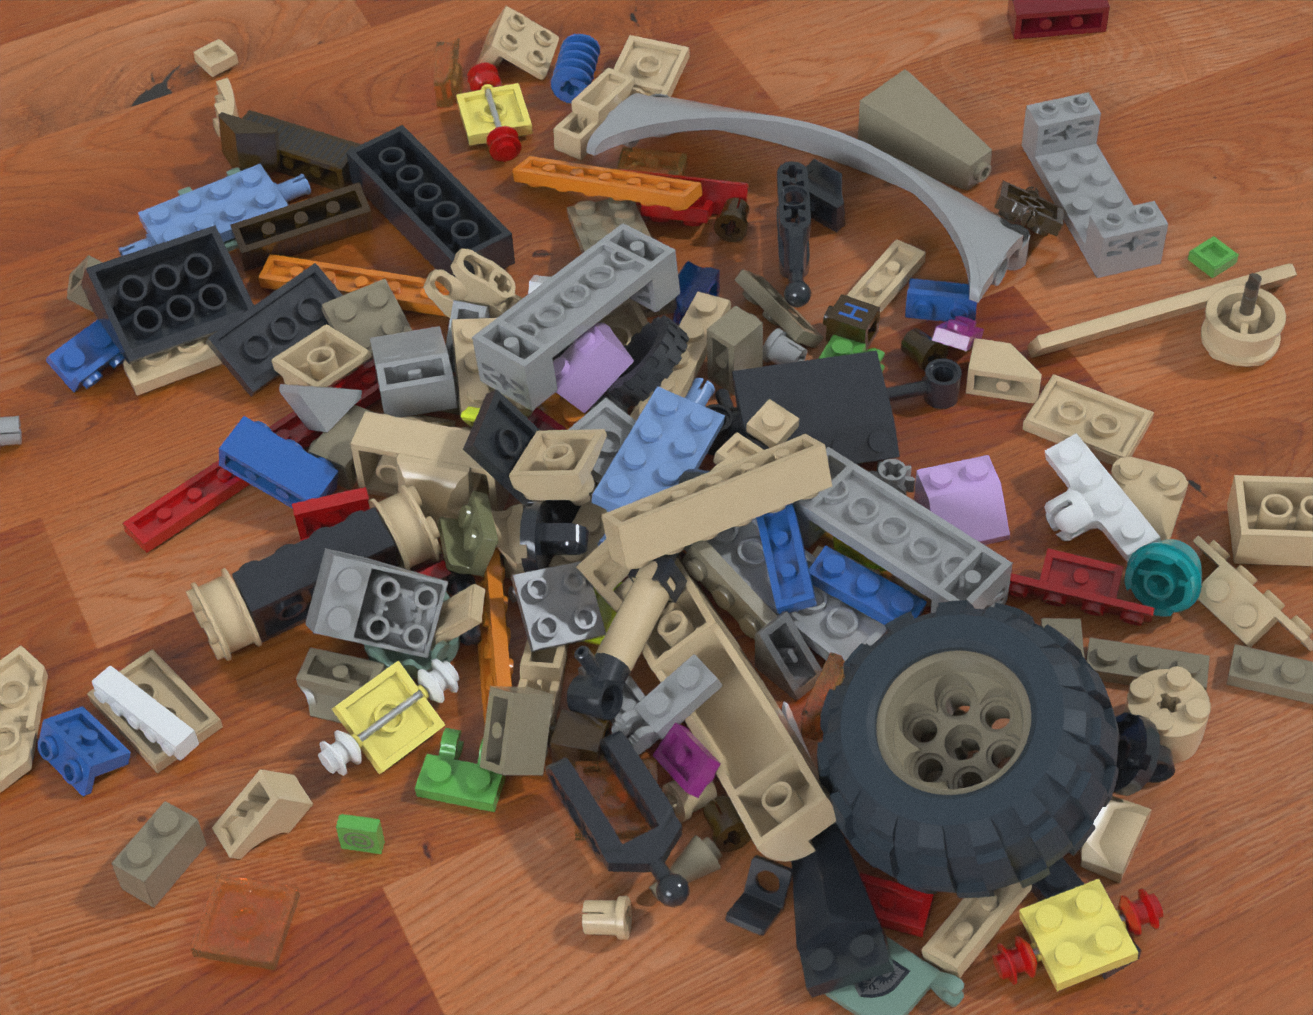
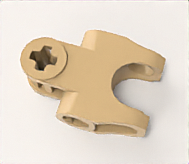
M461 249L455 254L453 263L450 266L455 277L444 270L434 269L428 274L423 286L427 296L449 318L451 317L453 300L489 307L490 318H498L523 299L515 294L514 280L504 269L469 249ZM464 260L472 264L475 275L465 268ZM435 281L440 282L449 291V295L441 294L436 288Z

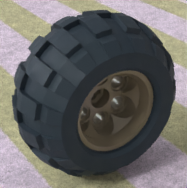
M967 600L938 603L934 613L914 618L912 613L908 612L885 624L887 633L871 646L867 643L865 645L861 643L851 653L843 664L845 678L841 685L835 687V690L829 689L823 704L820 728L824 733L823 740L818 742L817 748L818 774L820 783L829 791L837 825L853 848L871 866L879 868L896 878L899 884L927 894H937V891L956 893L959 898L995 896L994 891L998 888L1018 882L1022 888H1025L1047 877L1051 873L1048 868L1049 866L1061 859L1065 854L1071 853L1074 856L1096 829L1094 821L1102 808H1106L1110 802L1118 775L1116 763L1118 744L1120 742L1118 726L1109 696L1099 674L1086 661L1081 650L1058 630L1048 624L1045 627L1035 624L1033 617L1023 610L996 602L994 607L989 606L987 610L975 609ZM961 706L970 707L965 715L953 716L957 708ZM998 719H1010L1009 723L1001 729L991 728ZM937 732L932 741L927 743L920 742L924 734ZM969 751H979L973 754V758L965 760L968 758ZM1011 757L1002 769L998 768L1001 760ZM943 771L942 776L937 781L925 782L929 773Z

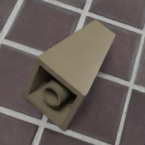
M904 69L860 100L858 140L905 162L938 181L967 191L977 183L986 180L992 168V149L907 70Z

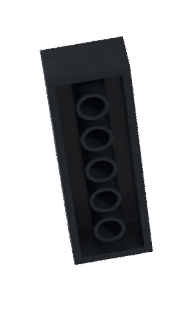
M403 125L346 152L351 182L353 184L360 183L364 195L435 269L444 270L455 277L450 266L453 263L455 254L461 249L472 250L484 258L493 261L502 269L515 263L512 233ZM464 260L465 268L475 275L472 264Z

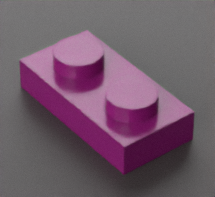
M956 316L955 320L950 319L936 326L932 341L967 351L973 347L974 338H982L984 329L975 327L976 321Z
M676 722L653 754V757L682 789L696 798H699L706 786L712 782L716 771L721 765L686 727Z

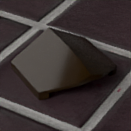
M224 112L218 115L222 153L232 168L238 167L240 171L261 164L266 173L270 174L281 167L278 129Z

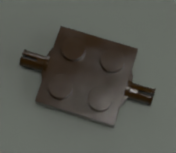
M1003 180L997 191L994 208L999 210L998 214L1013 222L1020 219L1023 226L1027 223V227L1039 235L1048 236L1050 233L1057 237L1063 225L1064 208L1040 197L1038 189L1035 188L1033 190V186L1025 190Z

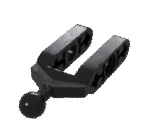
M791 161L782 164L777 171L778 206L776 224L778 264L780 274L788 279V284L784 290V298L789 305L799 308L809 302L812 294L809 285L804 282V277L809 273L810 267L809 236L811 232L808 170L803 164ZM789 178H795L796 185H790Z
M620 730L600 739L601 750L610 768L652 829L624 844L619 840L612 825L570 761L564 757L547 765L545 770L553 790L599 861L603 862L609 872H651L658 882L656 894L662 904L674 908L681 906L687 901L690 894L687 880L680 874L671 873L665 863L682 835V825L677 819L669 800Z

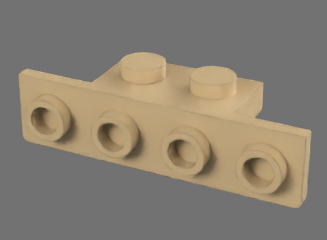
M1199 536L1193 540L1197 547L1218 566L1202 583L1198 600L1238 638L1251 648L1278 621L1309 651L1313 650V641L1309 637L1313 630L1302 619L1295 615L1290 620L1281 612L1285 605L1271 591L1267 590L1262 594L1253 585L1258 580L1241 564L1234 569L1226 561L1230 555L1215 540L1209 545Z

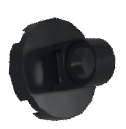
M530 501V507H524L520 524V545H526L529 558H521L525 573L549 568L554 555H581L587 551L589 530L586 527L574 523H554L550 505L546 501Z
M1124 712L1116 716L1120 742L1118 744L1116 763L1118 775L1113 793L1130 796L1140 791L1147 782L1159 783L1171 778L1175 774L1173 755L1169 748L1160 745V735L1156 725L1142 715Z

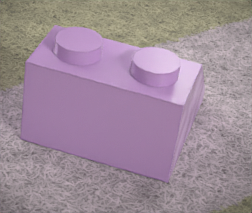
M601 322L596 323L578 337L560 357L553 361L558 389L556 393L583 413H586L634 362L608 325Z
M989 455L916 471L915 502L983 545L1010 539L1001 482Z

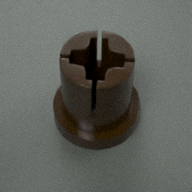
M739 198L726 200L722 212L716 217L714 223V230L717 236L727 242L742 240L748 231L747 218L750 208L747 202L742 199L737 208Z
M915 328L904 336L901 350L915 360L920 369L925 371L931 361L946 359L949 348L948 345L932 341V337L922 330Z
M719 796L715 798L722 814H720L714 801L711 800L704 807L703 814L713 832V843L721 852H732L745 846L751 840V836L730 797Z

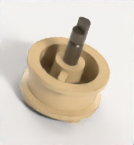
M1249 274L1245 285H1234L1220 289L1208 300L1205 310L1206 319L1201 328V341L1213 359L1235 366H1260L1270 360L1278 351L1281 341L1280 334L1286 322V312L1281 302L1275 296L1260 289L1262 278L1259 274Z

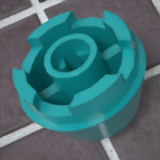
M1165 539L1138 548L1128 560L1125 572L1126 589L1128 591L1131 588L1134 596L1143 603L1142 605L1155 608L1153 615L1171 616L1173 613L1190 608L1199 598L1202 588L1201 561L1197 553L1189 545L1179 540Z

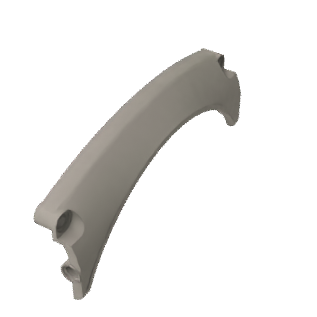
M635 93L622 101L608 114L603 123L592 134L587 145V153L595 156L621 144L632 148L640 139L652 136L659 138L668 136L671 133L684 131L720 130L802 150L880 178L915 194L943 224L958 248L966 268L969 282V300L977 303L991 284L998 286L1001 283L1006 270H1018L1027 262L1030 234L1025 227L1011 224L963 194L863 141L813 123L674 98L665 94L648 96Z

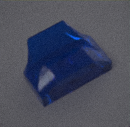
M686 261L678 274L680 294L675 297L677 309L673 316L674 323L678 326L680 325L697 292L719 297L720 270L712 267L702 268L690 261Z

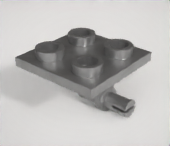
M582 561L516 574L511 577L513 587L510 586L508 588L509 598L512 603L518 601L531 652L606 635L594 588L576 568Z

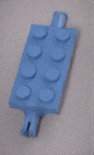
M261 164L255 165L138 212L140 222L147 232L146 238L118 248L120 256L216 225L223 242L233 238L230 224L289 206L287 202L306 194H311V188L303 174L277 185L275 182H272Z
M696 378L685 398L657 386L593 492L591 503L610 512L678 485L684 471L688 469L697 470L724 423L725 415L705 407L715 392L714 385L707 380L704 387L700 389L704 379ZM605 534L599 540L598 546L606 540Z

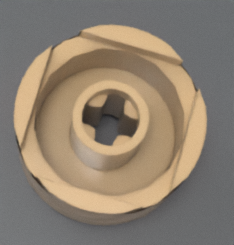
M1176 666L1170 669L1149 671L1133 680L1130 684L1124 712L1147 717L1156 725L1160 735V745L1166 746L1171 750L1175 764L1189 759L1197 751L1203 740L1211 706L1209 696L1203 686L1191 677L1187 669Z

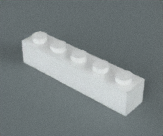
M111 665L92 680L95 689L94 696L103 704L105 702L109 704L112 711L119 717L123 715L134 729L137 730L139 728L142 730L150 742L154 743L156 741L160 744L162 750L168 756L174 755L181 761L199 745L195 730Z

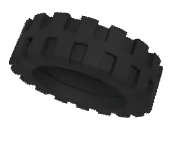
M665 315L661 318L656 317L651 324L649 322L645 324L639 333L636 332L630 338L629 344L624 345V348L634 362L606 392L626 408L638 405L640 400L643 402L650 396L652 391H655L657 386L660 387L661 382L665 378L668 379L672 374L673 367L679 364L682 359L681 354L687 349L688 345L686 343L689 341L687 333Z

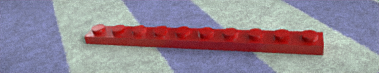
M374 359L332 386V388L362 390L361 399L355 405L364 409L380 399L381 395ZM295 411L269 427L276 435L285 440H294L303 449L311 445L323 433L321 431L308 430ZM218 460L122 523L124 530L148 553L250 484L220 467Z

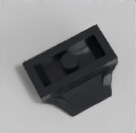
M813 159L806 166L808 170L811 218L837 233L845 226L842 174L824 163ZM789 178L790 185H796L795 178Z

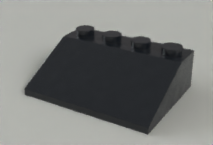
M216 225L85 268L81 283L96 317L128 364L213 335L254 306Z
M877 350L732 371L741 435L760 448L766 450L770 447L747 433L746 426L751 418L770 399L799 418V427L786 441L807 434L825 444V448L830 447L857 465L900 457L895 421Z

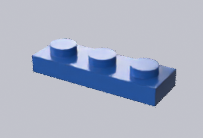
M793 503L786 505L785 509L780 512L766 513L756 517L778 614H781L783 611L792 613L817 606Z
M826 545L809 568L812 584L815 587L883 625L908 612H911L914 618L920 617L925 610L927 601Z

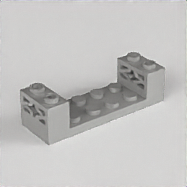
M1089 92L1026 105L1022 147L1054 204L1064 208L1063 220L1096 278L1161 264L1168 222L1155 201L1139 205L1132 204L1097 145L1101 112Z
M624 223L619 225L472 337L480 381L533 411L558 391L552 358L628 298L654 312H658L680 294L675 249Z
M830 447L826 448L832 487L820 491L814 498L800 499L793 502L805 547L809 548L827 531L932 600L930 613L936 612L938 603L947 601L967 600L975 609L987 610L989 606L994 607L995 602L1000 604L1007 602L1012 562Z

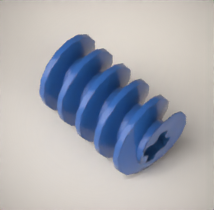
M573 34L562 42L551 78V89L556 97L566 103L572 104V100L592 83L601 52L599 43L593 37L585 34Z

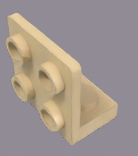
M506 6L489 29L476 64L490 63L498 67L504 58L538 79L543 80L548 73L559 37L526 18L521 13Z

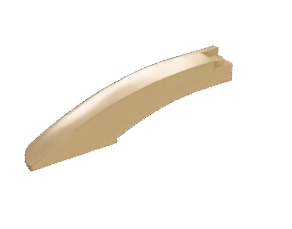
M678 555L675 564L686 578L687 583L676 603L667 602L642 653L661 683L693 654L718 678L723 686L685 719L686 724L693 735L721 763L716 774L756 848L767 858L776 861H792L808 856L816 851L810 840L836 822L829 791L820 783L816 766L769 690L698 582L689 575L686 566L681 562L682 559Z

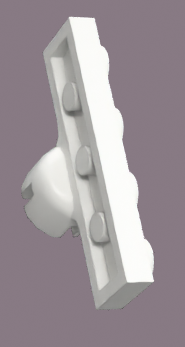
M1077 433L1045 450L1047 462L1069 488L1063 494L1046 502L1044 506L1050 527L1053 531L1062 530L1056 534L1061 540L1070 541L1090 529L1098 528L1104 532L1127 563L1131 555L1138 548L1161 541L1159 534Z

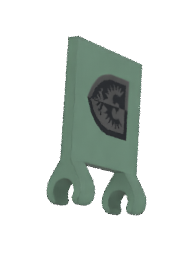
M887 937L894 967L893 972L824 994L854 1015H908L930 988L946 1004L956 1007L964 998V993L962 992L964 983L955 975L939 971Z

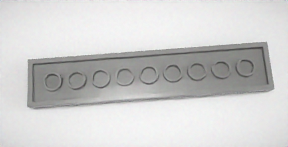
M607 398L602 400L568 429H605L607 437L596 464L591 471L593 479L600 483L636 423V420ZM752 519V522L748 525L732 527L719 532L717 537L706 540L778 616L757 519ZM692 544L685 546L684 550L687 552ZM805 550L808 567L810 568L816 558ZM813 585L817 606L789 613L808 647L844 674L843 664L851 653L861 643L864 645L867 643L871 646L887 633L886 627Z

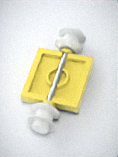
M433 659L431 661L432 671L418 670L417 686L401 663L397 661L333 707L332 711L349 734L336 730L334 732L335 742L330 745L325 741L320 742L322 752L318 754V757L323 766L332 774L337 771L344 776L347 774L345 764L349 761L356 765L361 763L362 750L379 774L387 770L445 726L427 699L442 703L445 700L443 692L446 689L453 693L458 691L457 681H459V675L456 669L447 661L442 663L438 659Z

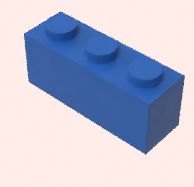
M243 416L219 447L220 467L291 508L293 503L332 495L337 488L339 471L335 469L331 462L322 457L316 458L304 451L301 445L294 440L281 438L273 433L263 422H254Z

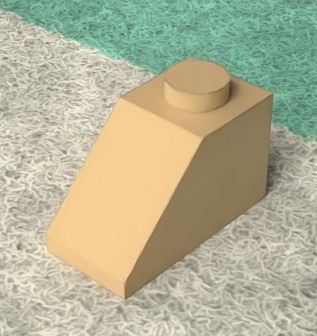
M974 338L968 368L966 394L1035 404L1039 397L1042 374L1011 343Z

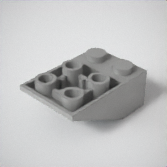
M440 326L370 338L384 414L401 418L457 408L452 369Z
M325 548L305 625L316 634L428 658L448 581L365 557Z

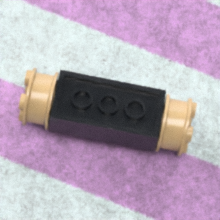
M401 485L398 487L399 493L380 502H377L374 498L369 500V510L356 511L350 514L345 521L330 528L322 527L314 531L309 538L303 541L281 546L271 556L260 561L253 560L245 563L238 571L232 573L233 580L226 568L221 569L222 576L201 586H197L195 582L191 583L192 589L186 591V594L200 627L204 628L209 638L208 642L217 660L225 657L227 661H230L231 653L252 643L259 647L263 642L306 622L325 548L365 557L407 570L428 559H431L433 562L439 561V554L442 553L437 538L440 537V534L432 517H424L420 509L423 504L416 488L413 485L408 488L405 485Z

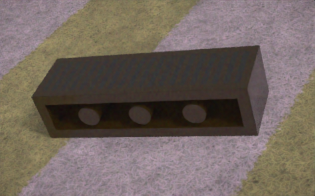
M251 110L244 115L243 119L278 129L281 167L276 172L292 177L303 174L308 182L333 190L353 185L346 152L361 144Z
M360 183L230 224L234 245L245 271L265 265L270 254L290 257L373 229L371 209Z

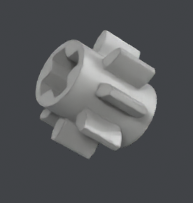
M895 458L887 459L883 462H877V471H869V473L906 495V492H914L915 478L911 477L912 467L910 465L905 466L903 462Z

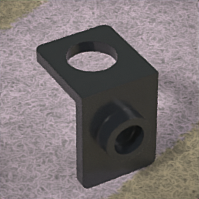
M755 855L751 861L744 892L726 913L725 920L758 935H765L784 910L793 870L762 856ZM767 870L774 873L779 879V889L775 891L764 889L758 881L759 872Z

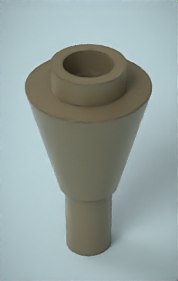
M695 835L669 870L671 873L682 875L689 883L721 869L718 860L722 857V854L710 838L706 837L701 840ZM656 881L649 889L659 900L656 894V886L658 884Z

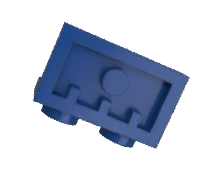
M910 278L905 318L946 322L950 319L955 320L956 316H962L975 321L977 302L969 300V284Z
M97 319L47 357L46 362L74 393L82 386L86 389L94 386L103 377L101 374L103 370L109 366L116 369L123 364L125 358Z
M84 706L44 719L42 722L37 747L38 752L82 796L92 793L96 776L123 767L129 763L131 752Z

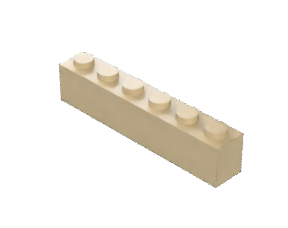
M804 434L602 514L601 518L610 557L627 570L639 569L660 556L679 553L687 545L697 541L711 540L717 537L719 532L732 527L748 525L756 517L766 513L780 512L785 509L786 505L800 499L805 500L816 497L820 491L832 487L825 444Z

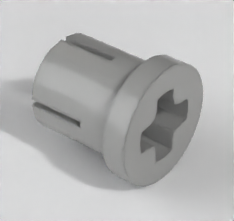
M780 328L774 330L763 345V360L765 362L772 361L777 365L804 361L807 355V349L787 338L786 332Z
M19 416L0 417V446L22 444Z

